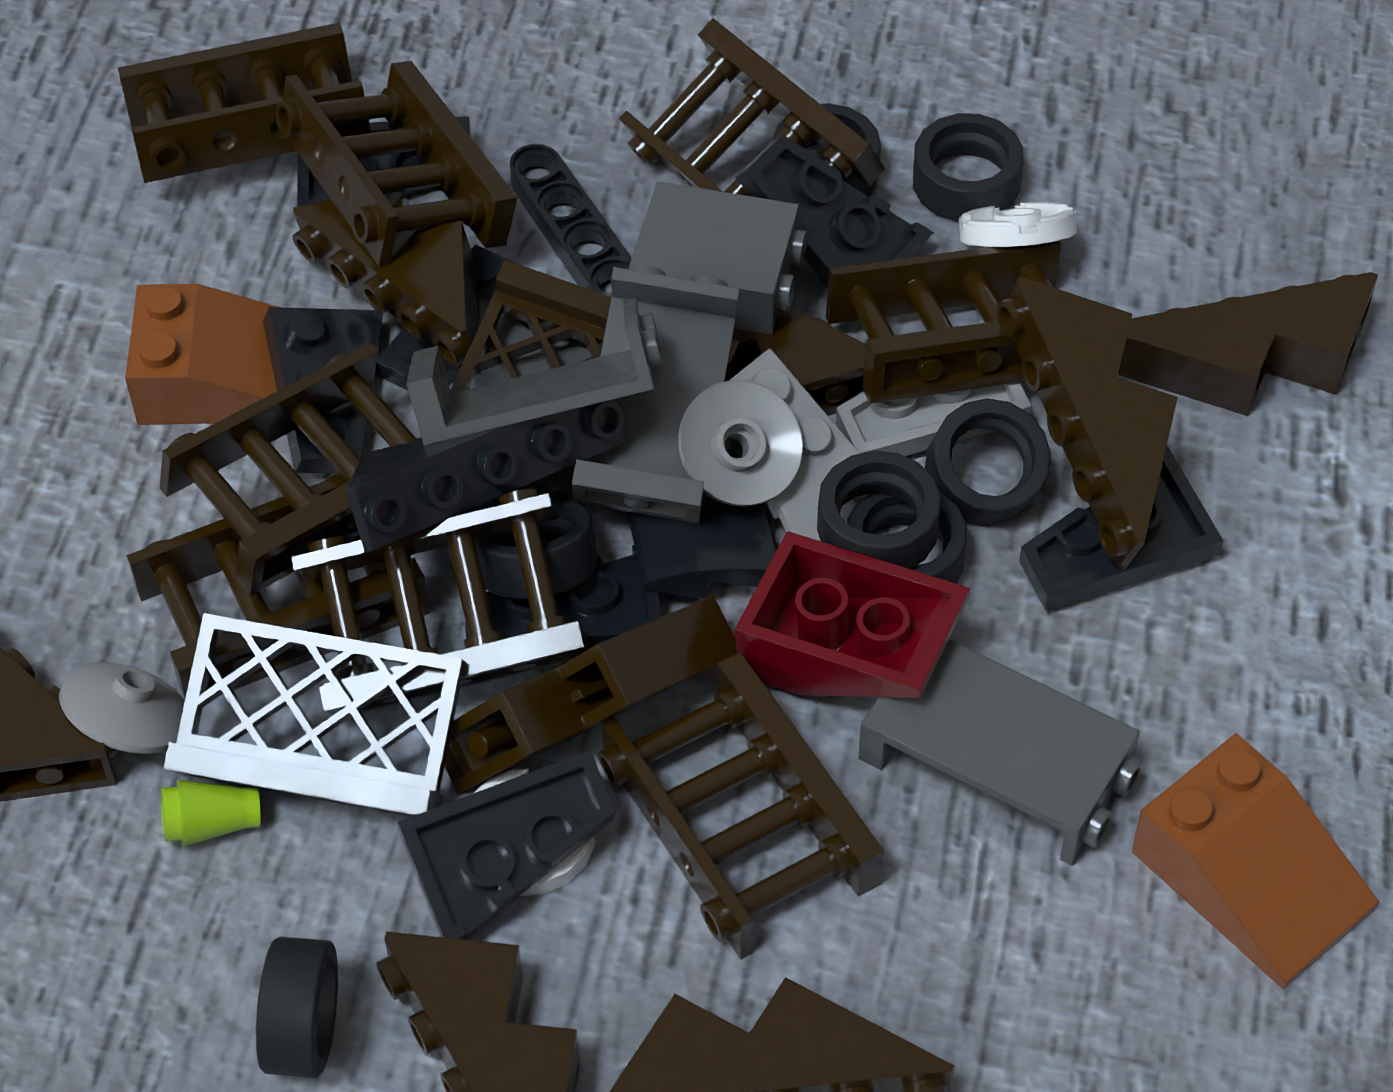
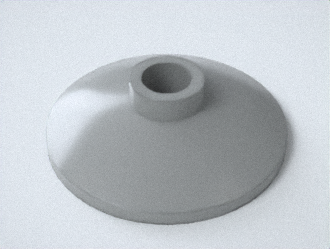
M724 381L704 390L687 407L682 417L678 434L681 461L689 477L693 480L704 481V493L728 505L754 506L773 499L790 485L798 472L802 459V435L794 413L787 403L775 392L751 381ZM732 438L741 444L743 449L741 458H733L726 452V439Z
M97 662L85 664L68 673L59 691L60 706L68 720L83 734L97 742L104 743L105 746L130 753L153 754L167 751L169 742L176 743L185 701L169 684L149 672L119 663Z

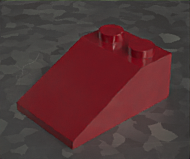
M787 531L734 629L737 653H742L762 683L798 695L921 698L970 597V588Z

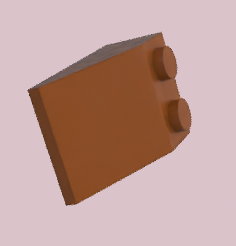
M198 283L137 285L125 376L137 425L217 423L277 392L263 320L269 307L278 306Z
M1237 733L1227 739L1140 811L1132 853L1282 989H1285L1377 909L1379 901L1288 777Z

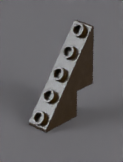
M404 191L384 194L393 208L409 205ZM332 200L293 207V213L300 229L293 234V241L307 261L312 264L317 261L330 270L333 277L344 288L348 289L353 286L364 294L367 301L377 312L381 314L389 312L396 317L414 339L420 340L425 338L434 346H438L441 356L454 367H457L459 364L462 365L479 328L476 262L462 220L432 227L396 232L390 265L378 266L365 246L356 240L352 228Z
M1368 272L1358 275H1343L1332 280L1301 286H1286L1275 291L1244 297H1229L1219 302L1188 308H1172L1162 313L1131 318L1118 376L1248 416L1266 373L1336 395L1368 315L1378 274Z
M1018 276L1007 299L999 301L997 305V318L1000 328L1007 337H1012L1022 359V373L1025 382L1032 391H1037L1047 413V426L1050 436L1058 446L1063 447L1073 469L1072 478L1076 492L1083 501L1089 503L1097 520L1099 540L1104 552L1110 558L1115 559L1118 568L1125 570L1145 542L1178 397L1117 377L1132 313Z
M791 307L789 312L779 311L773 335L734 328L732 339L738 341L739 344L731 379L770 348L827 416L836 414L837 407L863 392L866 343L833 328L828 322L820 318L810 317Z
M714 595L601 642L560 667L502 691L455 719L445 769L457 794L459 795L602 724L603 720L611 716L616 717L717 667L719 662L737 654L735 636Z
M0 647V802L116 785V776L111 760L119 755V750L105 746L104 743L97 742L79 731L62 711L59 702L60 689L55 685L45 689L35 679L36 675L33 668L18 650L10 647L4 651Z
M386 932L384 940L388 956L376 962L378 972L391 997L396 1000L405 996L415 1013L408 1017V1022L423 1053L428 1056L436 1051L447 1070L441 1073L440 1077L446 1092L576 1091L580 1065L577 1029L516 1023L523 982L519 945Z
M785 977L750 1033L674 994L609 1092H951L955 1065Z

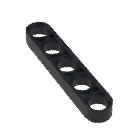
M530 144L519 148L513 153L509 163L511 186L514 193L576 284L599 293H606L599 288L601 284L611 280L613 267L628 269L632 259L561 156L553 148L544 144ZM533 166H542L551 171L547 176L539 179H529L521 174L525 169ZM558 203H568L577 208L574 213L563 217L554 216L547 212L549 207ZM584 241H595L603 246L601 251L592 255H582L573 250L575 245Z

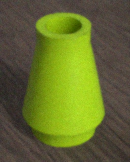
M177 780V786L161 788V816L164 842L181 841L182 847L242 829L260 827L261 815L258 787L241 788Z

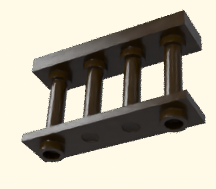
M714 18L697 34L711 53L705 59L708 64L707 67L649 128L627 110L619 118L633 136L627 142V145L639 158L650 167L657 161H660L690 187L723 192L708 180L704 174L762 112L768 115L773 109L785 117L781 122L784 128L773 140L784 135L798 145L802 143L805 146H808L813 140L824 149L821 153L823 161L840 171L842 177L847 178L853 172L869 186L885 170V167L867 141ZM735 78L739 79L747 86L743 90L746 96L686 160L666 144L724 81L730 84ZM737 179L724 191L750 196Z
M340 22L117 67L144 183L297 152L289 139L280 133L276 122V106L278 102L282 101L286 76L297 75L317 103L365 96L361 80L352 82L346 43ZM369 120L333 124L341 137L371 133Z
M412 61L391 63L387 87L383 89L382 94L318 103L297 75L286 76L282 101L278 102L276 106L278 129L284 137L289 139L352 228L356 240L365 246L378 266L390 265L396 232L432 227L461 220L466 226L470 227L485 249L507 245L517 196ZM385 117L388 122L392 123L395 130L341 137L333 124ZM410 151L422 164L367 172L358 159ZM436 186L440 191H443L448 200L393 208L384 194Z
M1060 241L1025 246L984 247L829 268L826 319L828 323L836 324L859 320L869 338L866 341L862 387L869 403L1025 381L1022 373V359L1012 337H1007L1000 328L997 318V305L999 301L1007 299L1018 276L1054 288L1056 287L1061 251ZM974 304L984 323L953 327L943 309ZM917 312L927 330L894 335L885 317Z
M372 343L350 354L341 353L336 355L323 368L195 434L186 433L179 436L162 452L159 489L165 496L168 497L195 483L241 537L235 579L250 596L293 573L295 570L292 557L309 553V544L330 537H346L347 541H350L359 536L346 489L361 459L322 415L350 401L390 447L422 440V437L416 438L372 389L379 350ZM300 428L347 483L325 495L323 493L315 494L271 442ZM248 455L295 511L273 523H262L218 470Z
M335 474L309 488L315 494L323 493L325 495L347 482L340 474ZM284 497L251 508L262 523H273L295 511ZM225 519L168 540L156 541L142 550L126 555L141 602L162 594L184 641L185 646L170 651L184 699L186 698L202 623V617L187 587L189 583L223 571L246 621L334 636L322 577L308 581L298 572L294 571L307 599L274 612L270 611L261 590L251 596L235 579L239 541L242 539ZM360 536L350 540V543L361 540ZM412 558L425 616L430 614L425 576L416 559ZM385 562L363 567L367 576L350 582L362 640L399 626ZM226 632L218 634L213 659L225 677L256 657L242 635ZM256 638L263 650L277 642ZM292 645L272 659L271 662L279 673L310 661L314 657L307 647ZM320 649L323 655L333 652ZM262 666L233 686L232 689H238L269 676ZM211 674L209 676L207 690L215 684H217Z
M523 489L507 493L499 498V506L448 518L373 551L364 553L361 540L348 543L346 537H330L309 544V553L292 557L294 570L309 581L322 577L334 636L362 641L347 571L385 562L404 648L439 654L438 648L431 647L411 555L449 546L469 638L463 641L465 649L442 655L462 658L466 661L460 688L565 663L590 649L586 630L578 621L568 623L566 616H559L538 523L560 517L557 505L548 493L538 496L536 489ZM512 530L533 622L527 625L529 633L503 639L502 632H495L474 539ZM357 656L335 672L353 701L385 680L381 672L375 670V665L367 663L366 657ZM401 663V665L390 667L389 669L392 673H395L406 664ZM422 667L399 684L410 701L442 693L446 671ZM330 682L319 685L325 712L333 716L346 707ZM390 689L360 711L363 713L401 702L393 690Z
M739 652L718 663V692L713 694V702L633 742L628 738L614 716L603 720L604 749L598 752V759L609 782L615 788L621 785L625 787L703 904L700 905L701 914L713 937L719 942L727 939L739 958L743 959L753 954V919L751 917L830 875H833L836 879L844 876L858 897L881 885L884 850L742 653ZM724 725L730 729L738 727L748 741V750L666 792L647 765ZM758 774L765 778L773 776L783 791V800L702 842H699L681 815ZM794 824H797L800 828L809 827L819 841L818 851L737 894L734 893L716 867L717 864Z

